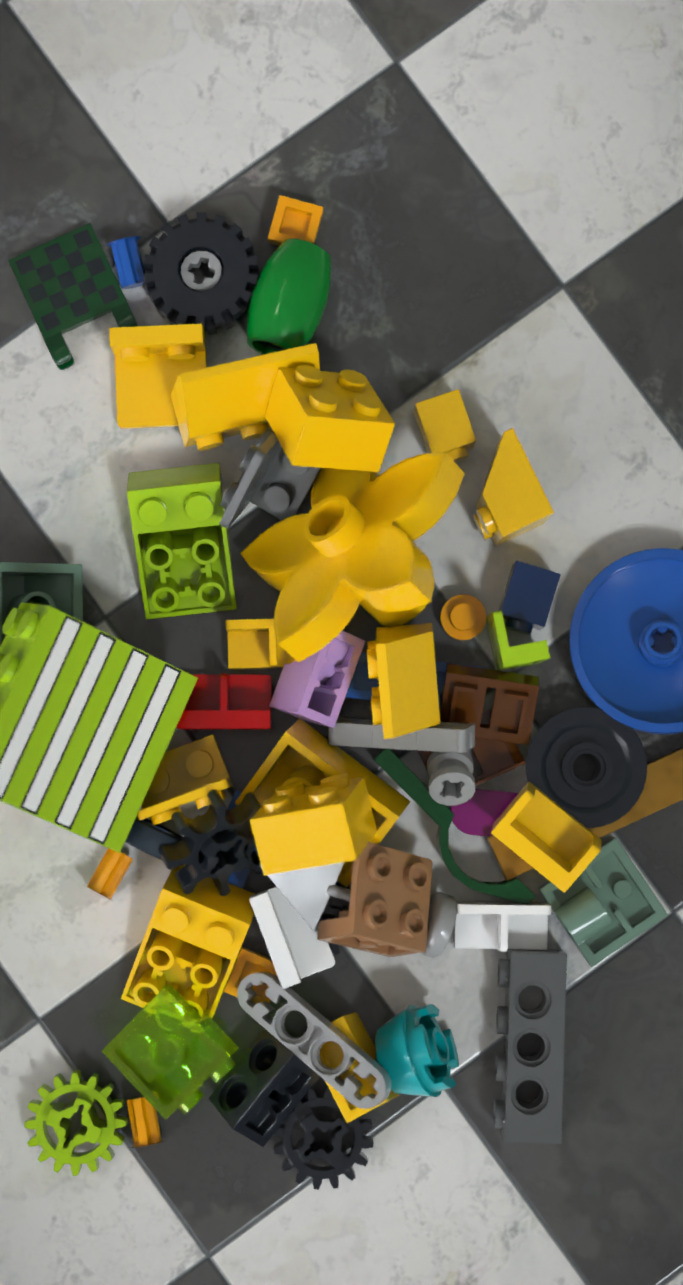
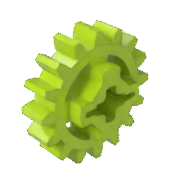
M75 1070L72 1073L70 1082H67L64 1076L59 1073L53 1078L54 1089L43 1084L37 1090L43 1101L32 1099L27 1106L29 1110L36 1113V1117L28 1118L24 1122L25 1128L36 1131V1134L27 1142L28 1146L41 1145L43 1151L37 1160L41 1163L49 1157L55 1159L54 1172L58 1173L64 1164L71 1165L72 1175L78 1176L82 1164L86 1163L93 1173L99 1168V1156L108 1162L113 1159L115 1153L109 1145L121 1146L125 1139L121 1133L116 1131V1128L125 1127L128 1123V1117L120 1116L116 1113V1111L123 1107L125 1101L123 1098L115 1100L110 1098L109 1095L114 1088L112 1083L104 1088L97 1086L99 1081V1074L94 1073L88 1082L82 1081L80 1070ZM79 1092L77 1098L67 1104L59 1101L57 1103L53 1102L63 1094ZM95 1100L102 1106L106 1114L107 1123L106 1120L99 1118L94 1107ZM83 1104L81 1123L84 1126L70 1140L72 1122L69 1119L74 1113H77ZM46 1125L54 1128L59 1140L58 1144H55L51 1139ZM84 1142L100 1143L89 1151L74 1152L76 1146Z

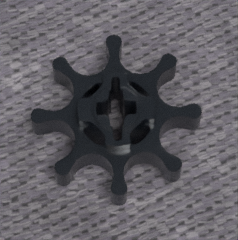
M211 790L207 793L210 802L209 809L202 816L197 815L194 819L186 818L179 811L172 814V821L179 834L184 836V838L172 845H162L158 850L167 869L171 870L186 864L175 874L185 894L192 893L197 883L207 877H211L220 895L226 896L230 893L228 879L233 872H240L244 868H250L258 875L263 873L262 868L259 866L261 864L257 852L253 851L256 848V843L250 819L261 808L257 798L253 793L249 792L238 806L226 809L227 807L218 791Z

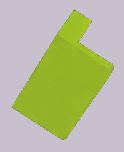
M502 610L491 612L486 617L496 670L503 671L538 664L550 659L547 640L509 647Z

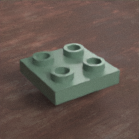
M616 837L601 845L599 854L565 893L550 881L538 888L591 967L668 916Z

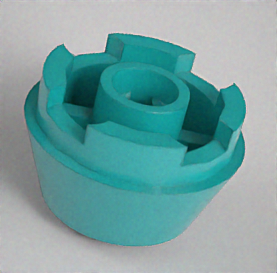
M411 1004L377 1030L375 1038L376 1061L389 1074L391 1090L397 1094L438 1097L442 1090L453 1088L457 1084L453 1077L450 1078V1069L459 1067L455 1041L450 1029L441 1031L435 1019L436 1016H439L440 1010L433 1004L421 1007Z

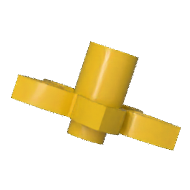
M446 452L423 453L406 458L383 473L381 470L379 472L322 468L312 487L311 511L306 514L290 516L275 523L241 552L248 565L271 587L280 591L274 615L277 643L298 663L320 651L336 638L350 622L359 604L379 624L383 626H399L415 618L431 602L435 586L432 564L414 540L431 529L446 513L455 499L465 475L462 469Z

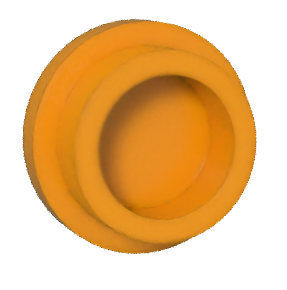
M456 595L450 598L441 610L440 621L442 628L454 639L470 640L480 634L486 624L485 608L477 598L471 595Z

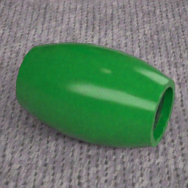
M293 238L286 239L268 259L253 290L247 315V343L252 349L265 355L307 345L312 339L321 322L331 286V257L324 249L308 241Z

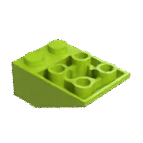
M220 462L128 473L127 498L146 619L237 609L228 529L219 524L226 511L225 508L220 506L224 497Z

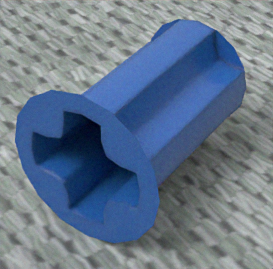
M141 236L126 237L106 244V246H111L121 289H131L145 285L143 275L145 270L137 241Z

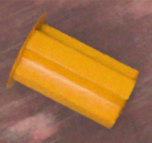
M108 848L86 887L111 900L133 858Z
M154 1095L126 1100L134 1146L131 1148L166 1141L161 1139Z

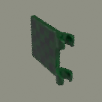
M91 223L8 260L50 355L59 370L67 369L75 363L62 334L112 312L118 327L138 326Z

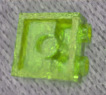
M168 984L124 1027L102 1052L166 1120L178 1109L186 1115L205 1096L199 1088L209 1078L217 1084L236 1065L231 1056L239 1047L208 1014L201 1017L171 984Z

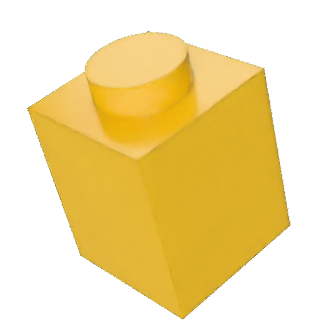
M459 389L415 403L413 412L427 453L446 452L454 462L468 458L467 450L474 448L476 438Z

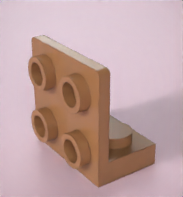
M369 842L357 860H353L349 911H340L338 918L319 921L317 940L386 957L426 952L432 861L428 858Z

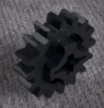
M312 1086L307 1092L308 1098L302 1099L285 1119V1124H281L273 1134L283 1138V1141L274 1145L273 1150L274 1154L286 1153L287 1157L282 1162L281 1168L283 1171H287L295 1167L297 1169L295 1182L298 1184L304 1181L307 1176L313 1178L314 1189L319 1190L322 1179L329 1178L330 1184L335 1189L339 1185V1175L344 1173L350 1180L356 1178L353 1167L354 1163L362 1166L367 1165L368 1158L361 1152V1149L373 1148V1138L363 1135V1132L373 1128L371 1119H359L358 1117L347 1123L328 1086H326L324 1094L317 1095L316 1089ZM328 1106L338 1111L333 1115L318 1113L315 1107ZM298 1119L305 1132L304 1137L297 1142V1145L293 1146L291 1133ZM353 1126L355 1133L354 1143L350 1152L347 1153L342 1144V1137ZM319 1127L323 1132L332 1129L331 1144L327 1145L324 1141H319L316 1144L313 1143L315 1140L314 1129ZM312 1159L327 1160L331 1166H315L308 1162Z

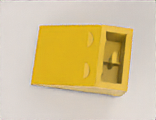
M183 865L172 869L161 890L121 999L206 1034L255 913L249 900L250 896L254 895V893L228 883L230 893L226 896H221L212 878L207 877L197 883L192 893L185 894L175 877L176 872L185 866Z

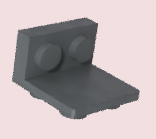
M267 428L257 445L252 444L242 459L239 469L243 473L237 483L233 482L220 503V506L225 508L226 511L219 524L228 529L250 502L280 520L297 515L322 468L292 466L274 432Z

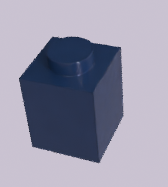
M516 560L512 565L499 610H502L503 618L506 620L505 628L531 635L533 628L543 629L546 625L561 574Z

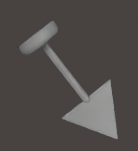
M344 862L268 875L314 933L330 896L350 902L351 890L335 885ZM435 892L430 895L426 952L421 954L434 958L445 949L450 940L457 914L456 901L453 896L442 892Z

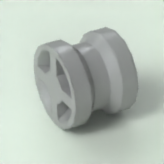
M433 752L430 754L427 760V773L430 777L428 781L429 794L432 799L446 806L460 805L471 799L475 793V778L472 775L473 759L469 752Z

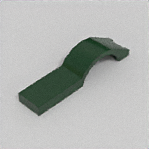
M383 749L373 759L438 825L436 838L440 858L454 878L474 891L526 905L536 897L516 877L508 881L482 882L466 875L455 864L449 849V827L455 814L446 805L434 801L429 794V788L390 749Z

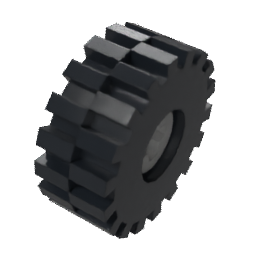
M196 212L197 219L188 220L187 214L177 217L179 222L177 225L171 227L169 222L161 228L162 235L159 239L154 236L149 244L150 254H145L143 263L146 269L143 274L145 285L157 312L163 319L166 317L170 325L202 324L204 331H207L208 335L218 334V328L225 326L226 330H229L235 326L237 318L241 317L244 319L248 315L251 296L260 275L257 255H255L254 247L249 237L245 238L242 229L235 223L232 226L228 225L225 217L216 214L215 220L208 219L207 212ZM201 262L208 263L209 271L214 273L213 278H205L202 284H197L194 274L189 271L192 268H199Z

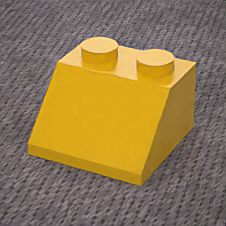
M513 428L504 431L496 447L476 504L477 514L473 515L484 540L491 538L495 547L544 524L554 513Z

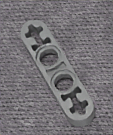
M257 972L247 975L240 982L237 998L243 1010L350 1103L358 1108L369 1109L380 1105L388 1098L391 1092V1079L387 1071L290 987L282 989L277 976L270 972ZM266 983L268 989L265 994L275 1004L282 1002L284 998L288 1001L287 1004L276 1011L273 1019L269 1017V1014L276 1009L266 1001L255 1004L253 1001L256 995L252 989L253 985L258 986ZM292 1010L303 1013L308 1022L307 1030L300 1038L291 1036L286 1031L284 1025L287 1014ZM327 1041L336 1042L343 1050V1061L337 1068H329L321 1061L320 1049ZM355 1059L360 1063L359 1066L353 1069L355 1073L362 1078L373 1075L377 1079L373 1086L378 1091L377 1096L373 1093L365 1097L362 1096L359 1091L363 1085L353 1075L346 1077L345 1082L340 1078V1075L351 1068Z

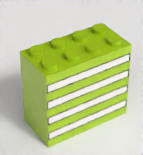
M21 602L18 608L11 610L4 622L2 632L6 636L0 646V801L120 853L198 678L50 605Z

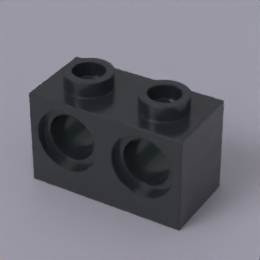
M264 1029L209 1097V1100L233 1130L264 1147L320 1076L270 1032Z

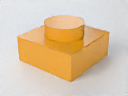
M279 195L267 238L268 243L280 246L284 240L293 238L315 244L324 207Z
M242 947L224 992L237 997L240 982L247 975L253 973L270 972L278 977L272 959ZM266 983L258 986L253 985L252 989L256 993L253 999L255 1004L263 1001L270 1003L271 999L265 994L268 985Z

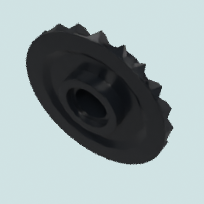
M577 707L565 710L548 719L535 733L527 750L525 771L528 782L530 781L586 828H596L615 822L627 814L636 804L646 782L647 759L642 742L633 728L617 722L600 708ZM582 754L591 756L596 764L594 775L586 781L580 780L573 771L575 759Z

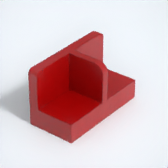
M191 674L198 679L177 724V729H272V708L269 707L272 700V678L270 675Z

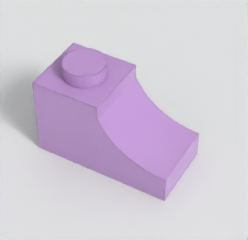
M341 631L323 649L298 663L295 660L290 664L285 663L269 707L306 722L334 728L365 640Z

